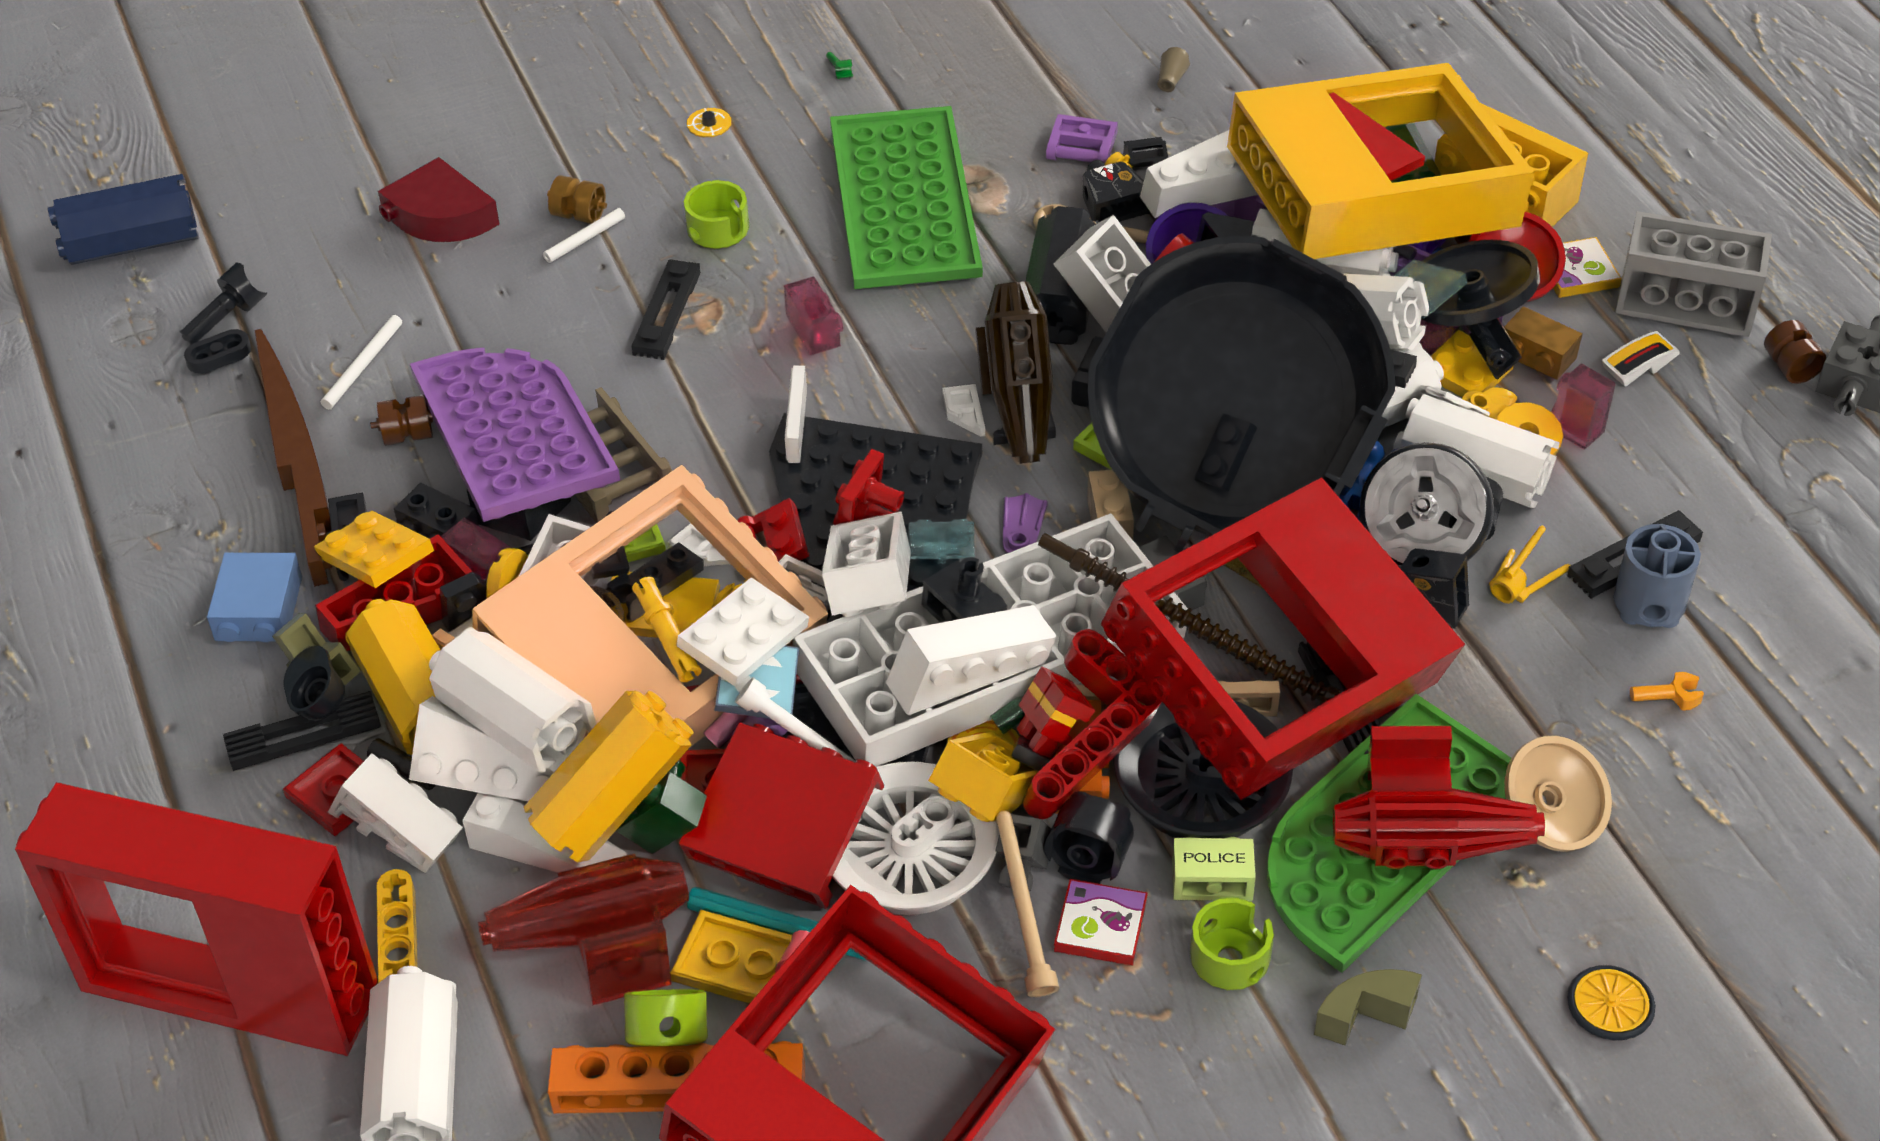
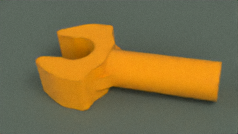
M1676 672L1673 681L1668 685L1630 687L1631 701L1672 699L1681 710H1691L1701 704L1704 692L1685 691L1696 689L1699 677L1687 672Z

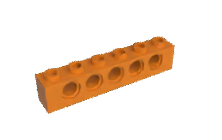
M778 1041L770 1044L764 1053L805 1082L803 1043ZM698 1043L683 1046L626 1047L614 1044L608 1047L571 1045L566 1048H552L548 1095L553 1114L664 1112L665 1103L714 1045ZM684 1073L682 1076L673 1077L674 1074ZM635 1074H643L636 1078L631 1077ZM593 1075H601L597 1078H589Z

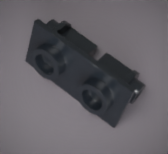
M1499 318L1479 324L1466 325L1468 331L1471 332L1469 336L1495 379L1498 380L1522 358Z

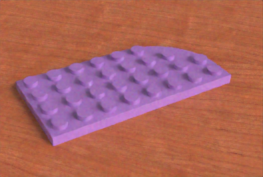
M485 348L454 351L410 363L412 375L421 394L425 396L426 404L483 522L500 519L508 514L536 508L541 504L561 498H569L574 494L594 488H602L608 484L621 481L617 465L569 380L549 360L546 359L541 362L532 359L530 352L506 348L504 353H485Z

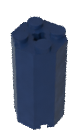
M178 174L53 200L54 206L48 207V213L52 226H55L60 232L61 238H56L60 258L63 257L64 260H68L71 265L199 239L197 230H191V228L197 227L189 192L188 190L186 191L185 185H181L186 184L184 175Z

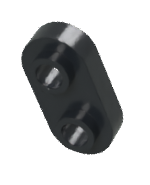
M231 329L193 343L185 350L184 358L191 372L206 374L244 359L251 352V344L245 331Z

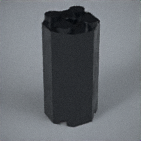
M1057 206L1051 211V215L1046 218L1044 215L1038 220L1025 281L1029 282L1047 315L1049 343L1072 345L1078 341L1080 335L1086 332L1089 310L1054 266V263L1090 227L1096 225L1090 219V213L1084 208Z

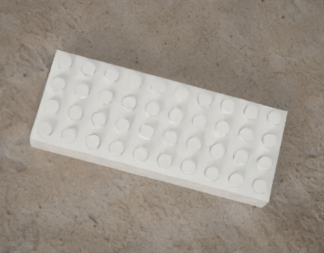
M1111 513L1052 536L1076 550L1082 548L1090 553L1089 557L1092 559L1098 557L1100 564L1108 562L1107 567L1109 569L1117 567L1118 574L1126 572V578L1128 579L1153 567ZM1038 542L984 562L981 582L992 592L999 594L1008 605L1007 610L1031 605L1037 608L1057 636L1049 657L1044 664L907 716L886 684V681L907 629L940 623L921 605L922 586L907 592L906 601H902L897 607L891 609H879V606L867 608L861 614L851 617L844 616L797 635L793 639L792 647H799L797 674L854 759H862L878 767L1020 708L1019 703L1041 666L1073 681L1074 684L1081 683L1069 673L1064 664L1066 652L1076 633L1081 630L1090 629L1098 632L1123 653L1116 643L1106 636L1104 628L1100 625L1117 592H1113L1114 587L1111 585L1104 587V581L1102 580L1095 582L1093 575L1086 577L1085 571L1076 572L1071 569L1069 562L1038 546ZM1175 592L1163 597L1166 600L1171 597L1175 605L1182 603V608L1184 610L1188 609ZM1177 621L1171 623L1184 639L1187 627L1179 628Z

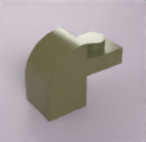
M298 613L272 636L289 659V662L286 664L287 667L306 648L321 646L328 651L333 669L340 676L344 685L361 672L341 642H326L306 613Z

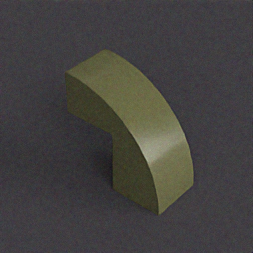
M1384 969L1365 972L1349 978L1333 989L1321 1004L1317 1012L1314 1035L1346 1046L1358 1013L1406 1030L1418 997L1422 974L1405 970Z

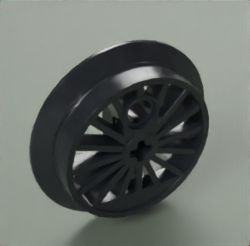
M1234 701L1264 738L1278 730L1269 719L1243 703ZM1163 702L1150 724L1115 756V773L1118 785L1129 804L1156 829L1174 838L1239 837L1266 821L1279 809L1289 792L1293 769H1291L1286 774L1241 800L1234 790L1224 783L1222 775L1210 760L1206 759L1199 749L1196 750L1189 734L1178 726L1173 714ZM1179 738L1185 753L1171 740ZM1159 749L1163 751L1166 755L1159 753ZM1257 792H1262L1263 795H1258ZM1162 797L1154 802V798ZM1197 799L1195 822L1185 820V816ZM1205 801L1214 822H1203ZM1180 803L1173 815L1166 812ZM1240 804L1247 806L1250 809L1246 811ZM1221 807L1233 818L1226 820Z

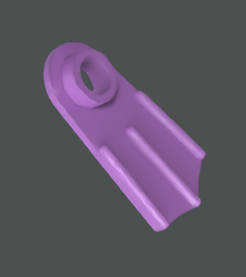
M1028 493L1004 498L1003 549L1006 553L1037 542L1048 503L1046 500L1037 499ZM1020 540L1023 543L1017 544L1014 541Z

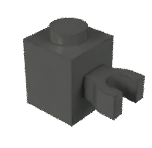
M1011 814L1028 889L1031 891L1033 884L1031 867L1047 869L1048 859L1045 855L1044 846L1051 828L1042 819ZM999 834L995 851L1005 859ZM1006 865L1000 873L998 883L1003 887L1010 888L1011 882Z

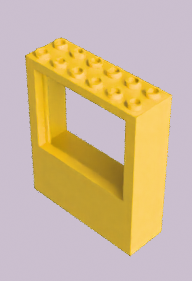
M1449 63L1235 92L1227 148L1291 246L1313 259L1521 227L1524 212L1528 208L1527 200L1530 187L1534 182V171ZM1334 92L1383 127L1436 120L1474 171L1392 183L1329 94Z

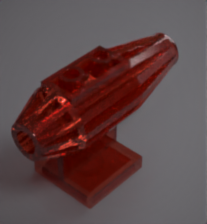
M634 853L557 873V878L484 912L485 921L477 922L482 945L490 944L493 952L578 947L586 970L592 1005H597L623 998L627 992L653 990L672 985L666 930L662 921L689 901V892L685 874L679 862L636 857Z

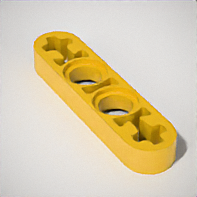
M392 869L385 872L377 882L378 983L389 975L397 974V971L402 967H418L416 892L411 875L402 869ZM396 885H401L399 887L400 901H394L391 892H393ZM403 915L407 917L405 924L400 927L391 928L386 925L387 921L393 916ZM405 948L408 950L406 957L401 960L391 961L387 958V955L393 949Z

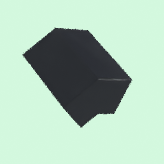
M1162 137L1124 141L1123 155L1130 156L1129 164L1132 168L1152 166L1154 160L1168 158L1166 141H1163ZM1157 148V149H1155V150L1132 152V151H1137V150Z

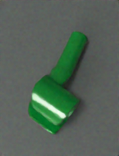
M832 52L826 54V57L835 67L837 79L853 77L851 59L840 61Z

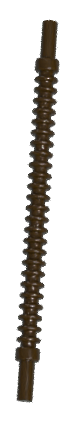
M1044 533L1038 542V546L1069 562V567L1076 572L1083 570L1086 572V577L1093 575L1095 582L1104 581V587L1113 586V592H1117L1121 583L1128 580L1126 572L1118 574L1117 567L1109 569L1107 567L1108 562L1100 564L1098 562L1099 558H1090L1088 551L1082 548L1076 550L1047 533ZM1171 597L1168 600L1161 598L1154 602L1164 616L1170 618V623L1177 621L1179 623L1178 627L1183 628L1186 626L1189 634L1195 631L1198 633V639L1206 637L1207 644L1215 642L1217 649L1224 647L1226 654L1233 652L1235 659L1244 658L1245 665H1248L1250 662L1253 663L1255 670L1260 667L1264 670V675L1268 673L1273 674V680L1282 679V685L1291 684L1293 691L1297 688L1300 689L1302 696L1306 694L1311 695V701L1318 699L1320 701L1319 705L1341 693L1338 688L1332 685L1328 688L1325 687L1323 680L1319 683L1315 682L1314 675L1306 677L1305 670L1297 672L1295 665L1291 667L1286 666V660L1277 661L1276 654L1270 657L1267 655L1266 649L1262 652L1259 651L1257 644L1253 646L1248 645V639L1239 640V634L1230 635L1228 628L1224 631L1219 629V623L1215 624V626L1210 624V618L1202 620L1201 613L1193 615L1191 608L1184 610L1182 603L1175 605Z

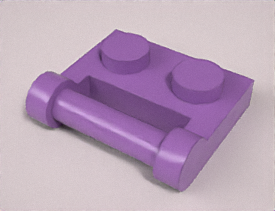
M1058 114L1048 141L1046 159L1056 160L1057 158L1085 162L1101 160L1105 164L1110 157L1115 142L1118 122ZM1068 146H1078V147L1092 148V149H1095V150L1083 149V148H1075V147H1068Z

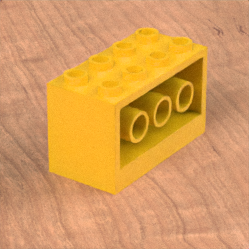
M1481 103L1534 171V182L1530 187L1526 212L1542 218L1553 227L1579 201L1588 152ZM1446 133L1443 134L1437 141L1434 161L1441 175L1474 171Z

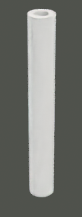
M620 208L615 209L544 251V259L548 263L555 261L625 219L624 212Z

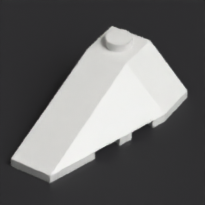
M478 793L462 820L469 848L608 887L613 886L627 858L625 851L607 840L589 861H574L569 858L574 851L565 846L559 852L551 847L530 825L528 818L533 812L525 813L523 808L528 803L527 801Z

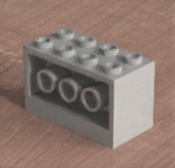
M1637 211L1615 313L1750 337L1766 280L1772 234Z

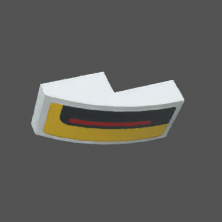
M1655 331L1621 346L1602 359L1603 368L1626 387L1647 370L1652 374L1656 373L1680 353L1658 331Z

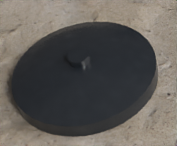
M1477 240L1447 247L1426 257L1407 275V277L1413 278V281H1419L1424 284L1429 311L1428 316H1421V320L1442 326L1473 325L1502 317L1527 302L1534 295L1540 283L1539 266L1535 255L1522 245L1503 240Z

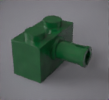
M678 760L620 825L616 832L651 854H654L698 826L707 795L681 779L685 771V765Z

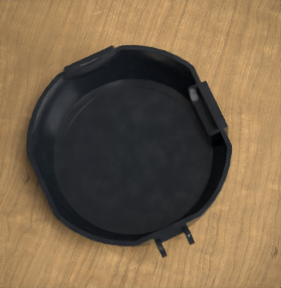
M1227 236L1195 242L1163 256L1144 269L1136 277L1093 356L1088 370L1089 411L1100 448L1121 483L1136 498L1147 504L1134 529L1142 533L1152 515L1183 531L1174 548L1177 552L1183 551L1194 530L1212 536L1321 477L1338 497L1339 495L1345 496L1352 488L1388 421L1382 415L1395 392L1394 364L1387 337L1372 306L1354 284L1347 281L1346 275L1276 239L1269 241L1266 238L1257 236ZM1223 413L1250 422L1258 427L1229 492L1194 478Z

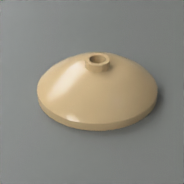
M1543 736L1524 744L1511 758L1505 774V797L1508 800L1535 804L1537 812L1544 813L1545 835L1538 836L1537 844L1550 850L1569 852L1584 848L1600 837L1610 819L1612 808L1611 789L1600 763L1586 748L1565 737ZM1542 795L1546 798L1547 804L1544 802Z

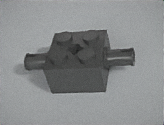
M1880 315L1873 318L1869 329L1844 321L1824 362L1815 392L1836 398L1833 407L1839 414H1841L1844 405H1847L1844 413L1845 416L1854 414L1857 406L1880 413Z

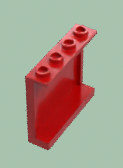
M739 722L704 792L707 798L698 826L683 835L679 845L688 859L827 909L833 896L828 887L874 788L883 790L885 785L877 767L868 761L857 759L856 762L844 759L840 753L833 749L822 747L821 750L810 747L804 740L796 736L788 735L787 738L775 735L771 729L764 725L755 723L753 726H749Z

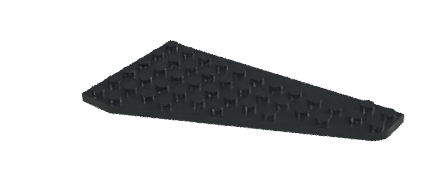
M783 414L770 447L769 456L781 502L790 498L797 507L809 556L801 560L802 562L822 571L830 529L839 510V504L835 502L838 490L843 483L848 484L850 482L855 464L859 459L864 461L871 449L884 453L881 483L904 492V500L898 512H902L911 550L907 592L922 587L924 580L958 560L960 562L973 482L982 457L981 443L804 417L800 463H788L785 449L787 414ZM811 581L813 584H816V585H818V586H820V587H822V588L825 589L824 586H822V585H820V584H818V583H816V582ZM829 609L827 623L844 616L842 614L832 615L831 609ZM929 746L883 765L897 762L925 763Z

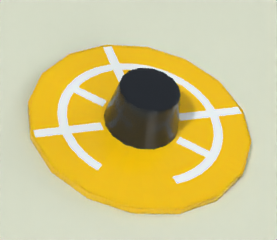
M717 108L697 110L687 119L689 131L700 137L722 135L731 126L730 115L724 110Z

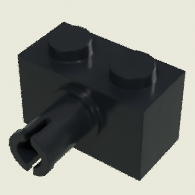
M967 557L961 562L955 561L924 580L921 605L940 623L1005 611L1008 606L999 594L992 592L981 582L984 565L982 562L979 563V559L974 557Z

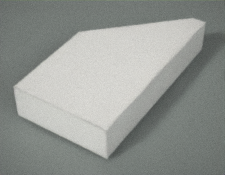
M976 384L942 388L947 420L980 437L985 436V424Z
M691 523L667 542L668 549L680 542L702 558L704 566L731 565Z

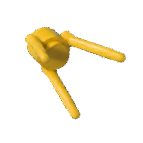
M1539 526L1511 566L1515 550L1510 549L1496 575L1489 582L1491 593L1499 601L1509 604L1516 599L1523 603L1530 594L1569 570L1571 565L1565 564L1526 587L1527 576L1520 567L1545 532V526Z

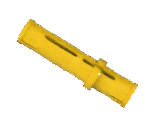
M653 577L640 579L639 581L643 588H640L636 582L632 586V590L645 611L643 617L647 625L652 626L678 675L679 681L689 682L695 679L691 671L696 676H699L702 669L696 659L677 647V639L681 631L672 616L674 614L673 607L670 603L665 602Z

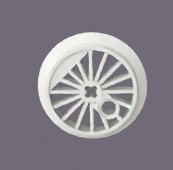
M897 762L877 767L885 786L883 790L874 788L859 822L862 819L865 820L873 828L858 822L852 838L861 841H849L833 874V879L844 890L851 884L859 891L868 892L876 898L879 905L892 914L919 915L950 905L982 880L993 864L997 854L995 851L999 838L997 821H981L969 812L970 807L961 801L954 802L940 795L937 791L939 787L928 781L936 766L935 764ZM906 802V815L900 818L894 804ZM914 802L920 803L914 808ZM884 807L892 825L875 811ZM959 819L962 823L955 825V820ZM969 836L973 838V840H960ZM958 856H972V858L967 860ZM913 869L925 891L924 893L912 894ZM905 870L904 894H902L895 887ZM948 870H951V871H954V872H957V873H960V874H959L957 877H955V876L952 875ZM929 874L944 886L936 889Z

